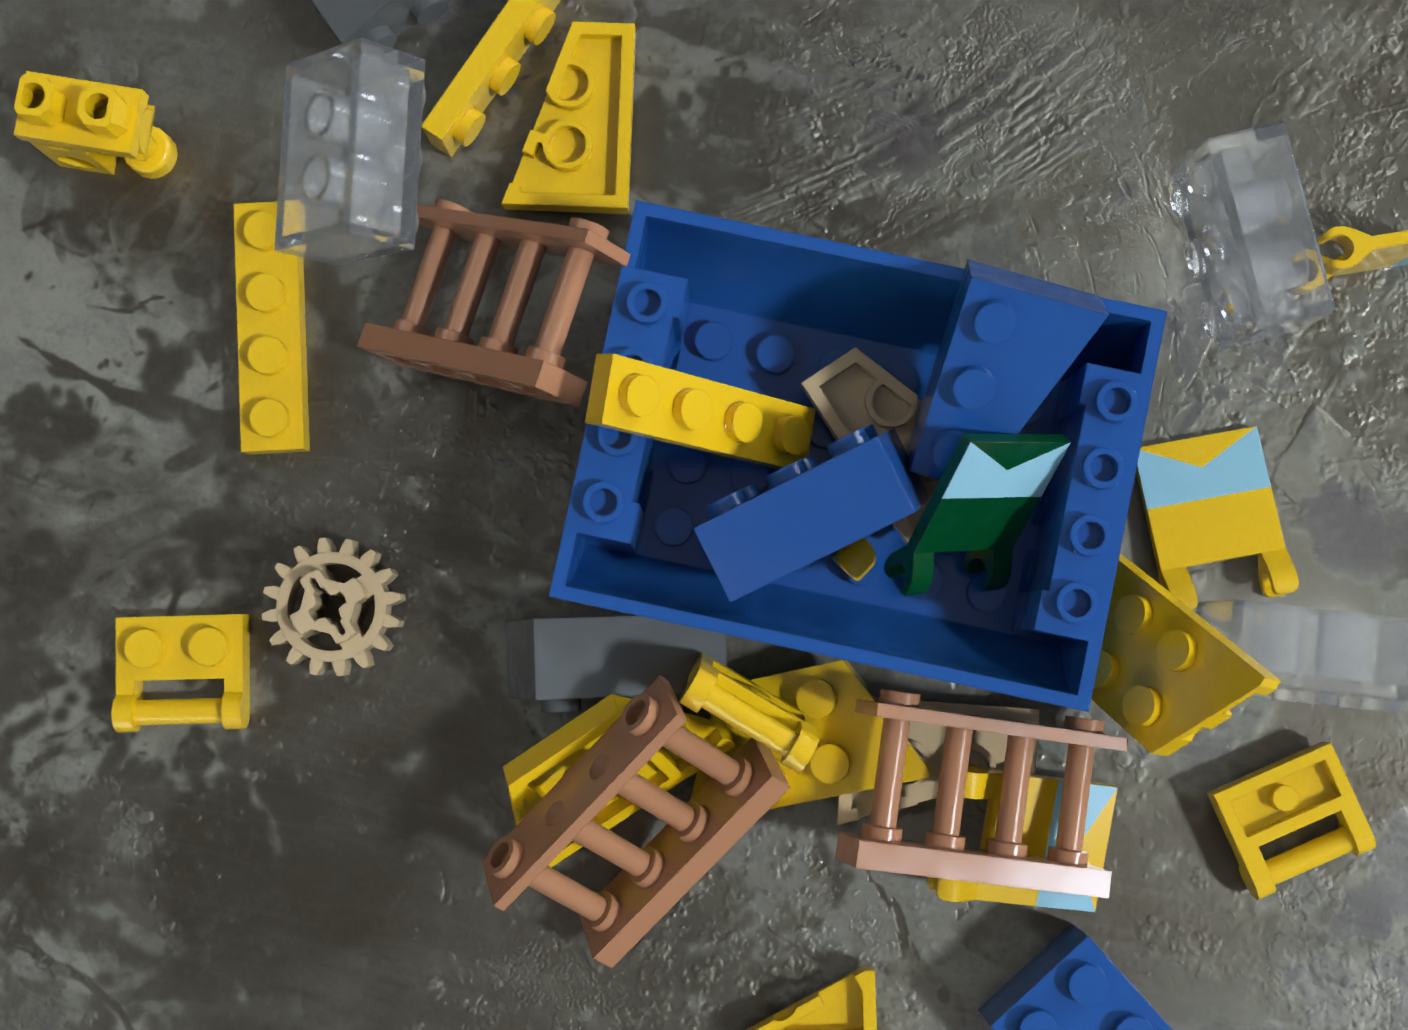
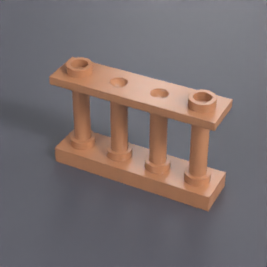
M436 199L433 207L407 203L403 215L432 230L402 318H395L391 328L365 322L357 347L403 367L580 407L588 382L563 370L566 359L560 355L592 262L627 267L631 254L607 240L609 230L605 227L581 218H571L569 225L565 226L473 213L459 204L443 199ZM455 241L471 242L473 244L444 328L437 327L434 337L430 336L431 331L426 328ZM499 247L516 249L517 253L488 337L481 336L478 346L473 345L474 340L468 336ZM544 254L565 257L535 346H527L524 356L517 355L519 349L513 345Z
M659 675L642 694L636 695L629 701L622 715L519 824L507 836L500 838L492 846L482 864L493 906L505 911L527 887L536 890L579 914L593 959L613 968L791 787L771 749L755 739L750 738L735 755L730 757L683 727L682 725L687 721L670 682ZM662 746L712 777L686 803L637 774ZM616 794H619L667 824L646 846L639 848L592 819ZM573 840L623 870L602 891L596 893L548 865Z
M885 689L880 690L879 702L856 700L855 712L884 718L870 822L862 823L861 834L838 832L836 859L858 869L1109 898L1112 871L1088 864L1089 853L1082 851L1095 747L1127 751L1128 738L1104 734L1105 721L1065 715L1064 728L925 709L919 708L921 695ZM910 721L946 726L933 830L925 832L924 842L902 839L903 829L896 827ZM973 730L1008 735L995 838H988L986 850L965 847L966 837L959 835ZM1034 739L1068 743L1056 846H1049L1047 857L1027 855L1028 845L1021 843Z

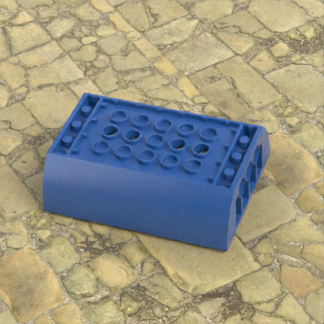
M636 200L625 251L631 255L627 267L621 266L602 354L613 353L814 408L800 387L801 383L856 347L917 394V398L923 401L964 268ZM1100 297L1109 316L1018 433L1063 434L1071 443L1013 548L1011 576L1008 584L1003 589L983 591L980 588V583L985 578L986 570L978 574H968L963 569V561L969 551L935 552L933 579L929 590L921 595L903 596L900 588L904 585L906 576L889 578L884 572V564L888 556L905 546L893 525L890 524L864 537L872 545L876 560L874 566L859 581L853 580L833 561L832 557L839 551L837 550L730 602L693 528L712 519L706 506L740 489L756 483L761 494L770 490L771 487L766 476L778 470L734 458L719 459L709 452L587 424L549 597L1089 712L1167 311ZM815 411L808 456L814 454L820 465L832 459L826 446L835 442L836 439L818 412Z

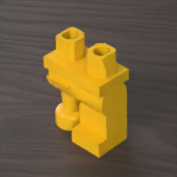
M26 71V74H23L19 79L14 109L17 113L14 135L22 141L30 142L60 167L114 175L117 158L124 157L126 164L137 174L145 178L156 179L165 176L173 169L178 156L177 147L172 138L162 129L153 126L155 106L147 105L149 95L143 89Z

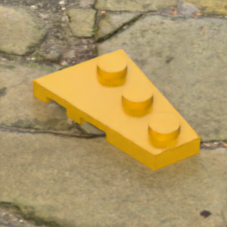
M572 22L546 88L547 95L533 130L530 129L522 149L523 157L512 183H509L501 203L504 210L629 214L636 48L635 23Z

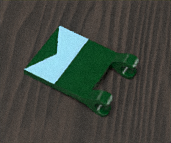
M962 434L907 545L890 554L885 561V574L889 578L906 576V581L900 588L903 596L921 595L929 590L932 583L935 552L969 551L964 558L963 569L968 574H978L986 570L985 578L980 583V588L983 591L1003 589L1008 584L1011 576L1013 548L1071 442L1063 434Z

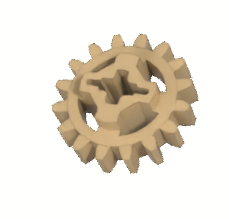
M324 537L318 540V554L314 555L313 552L304 546L299 545L294 548L295 558L298 561L295 567L283 563L276 564L274 568L284 580L280 587H264L263 593L270 598L276 599L277 604L275 609L262 613V620L279 623L280 630L269 641L272 645L289 643L292 645L286 660L289 664L298 665L309 657L311 658L309 664L310 674L323 675L328 668L329 662H332L337 676L350 675L352 659L362 668H370L375 665L370 651L373 647L383 651H391L394 647L390 639L384 634L387 627L400 628L404 626L405 621L398 616L392 615L391 609L393 605L406 601L405 594L389 592L387 585L395 580L398 573L395 569L391 568L377 571L376 566L382 555L377 550L370 549L359 558V543L357 541L345 539L340 551L337 552L333 540ZM335 564L347 565L358 571L362 576L352 578L345 583L340 582L335 574L329 571L327 566ZM302 585L305 592L300 610L295 612L296 596ZM329 594L345 597L346 603L339 608L341 620L325 618L323 611L330 606V600L327 597ZM375 601L374 618L367 631L363 621L368 604ZM321 632L328 633L336 644H340L342 649L335 651L327 650L313 644L307 638L312 635L316 636Z

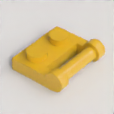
M249 614L115 618L116 696L112 703L111 717L113 728L116 732H138L141 725L222 723L226 730L247 728L250 719ZM224 678V694L222 698L143 700V681Z
M701 653L688 675L687 687L679 703L696 713L703 708L782 756L780 763L800 774L810 761L820 740L815 719L707 654Z
M1319 742L1206 792L1238 861L1241 877L1250 894L1256 900L1275 893V885L1351 852L1355 856H1359L1376 848L1373 832L1331 742ZM1335 813L1338 820L1337 829L1264 860L1259 849L1260 846Z

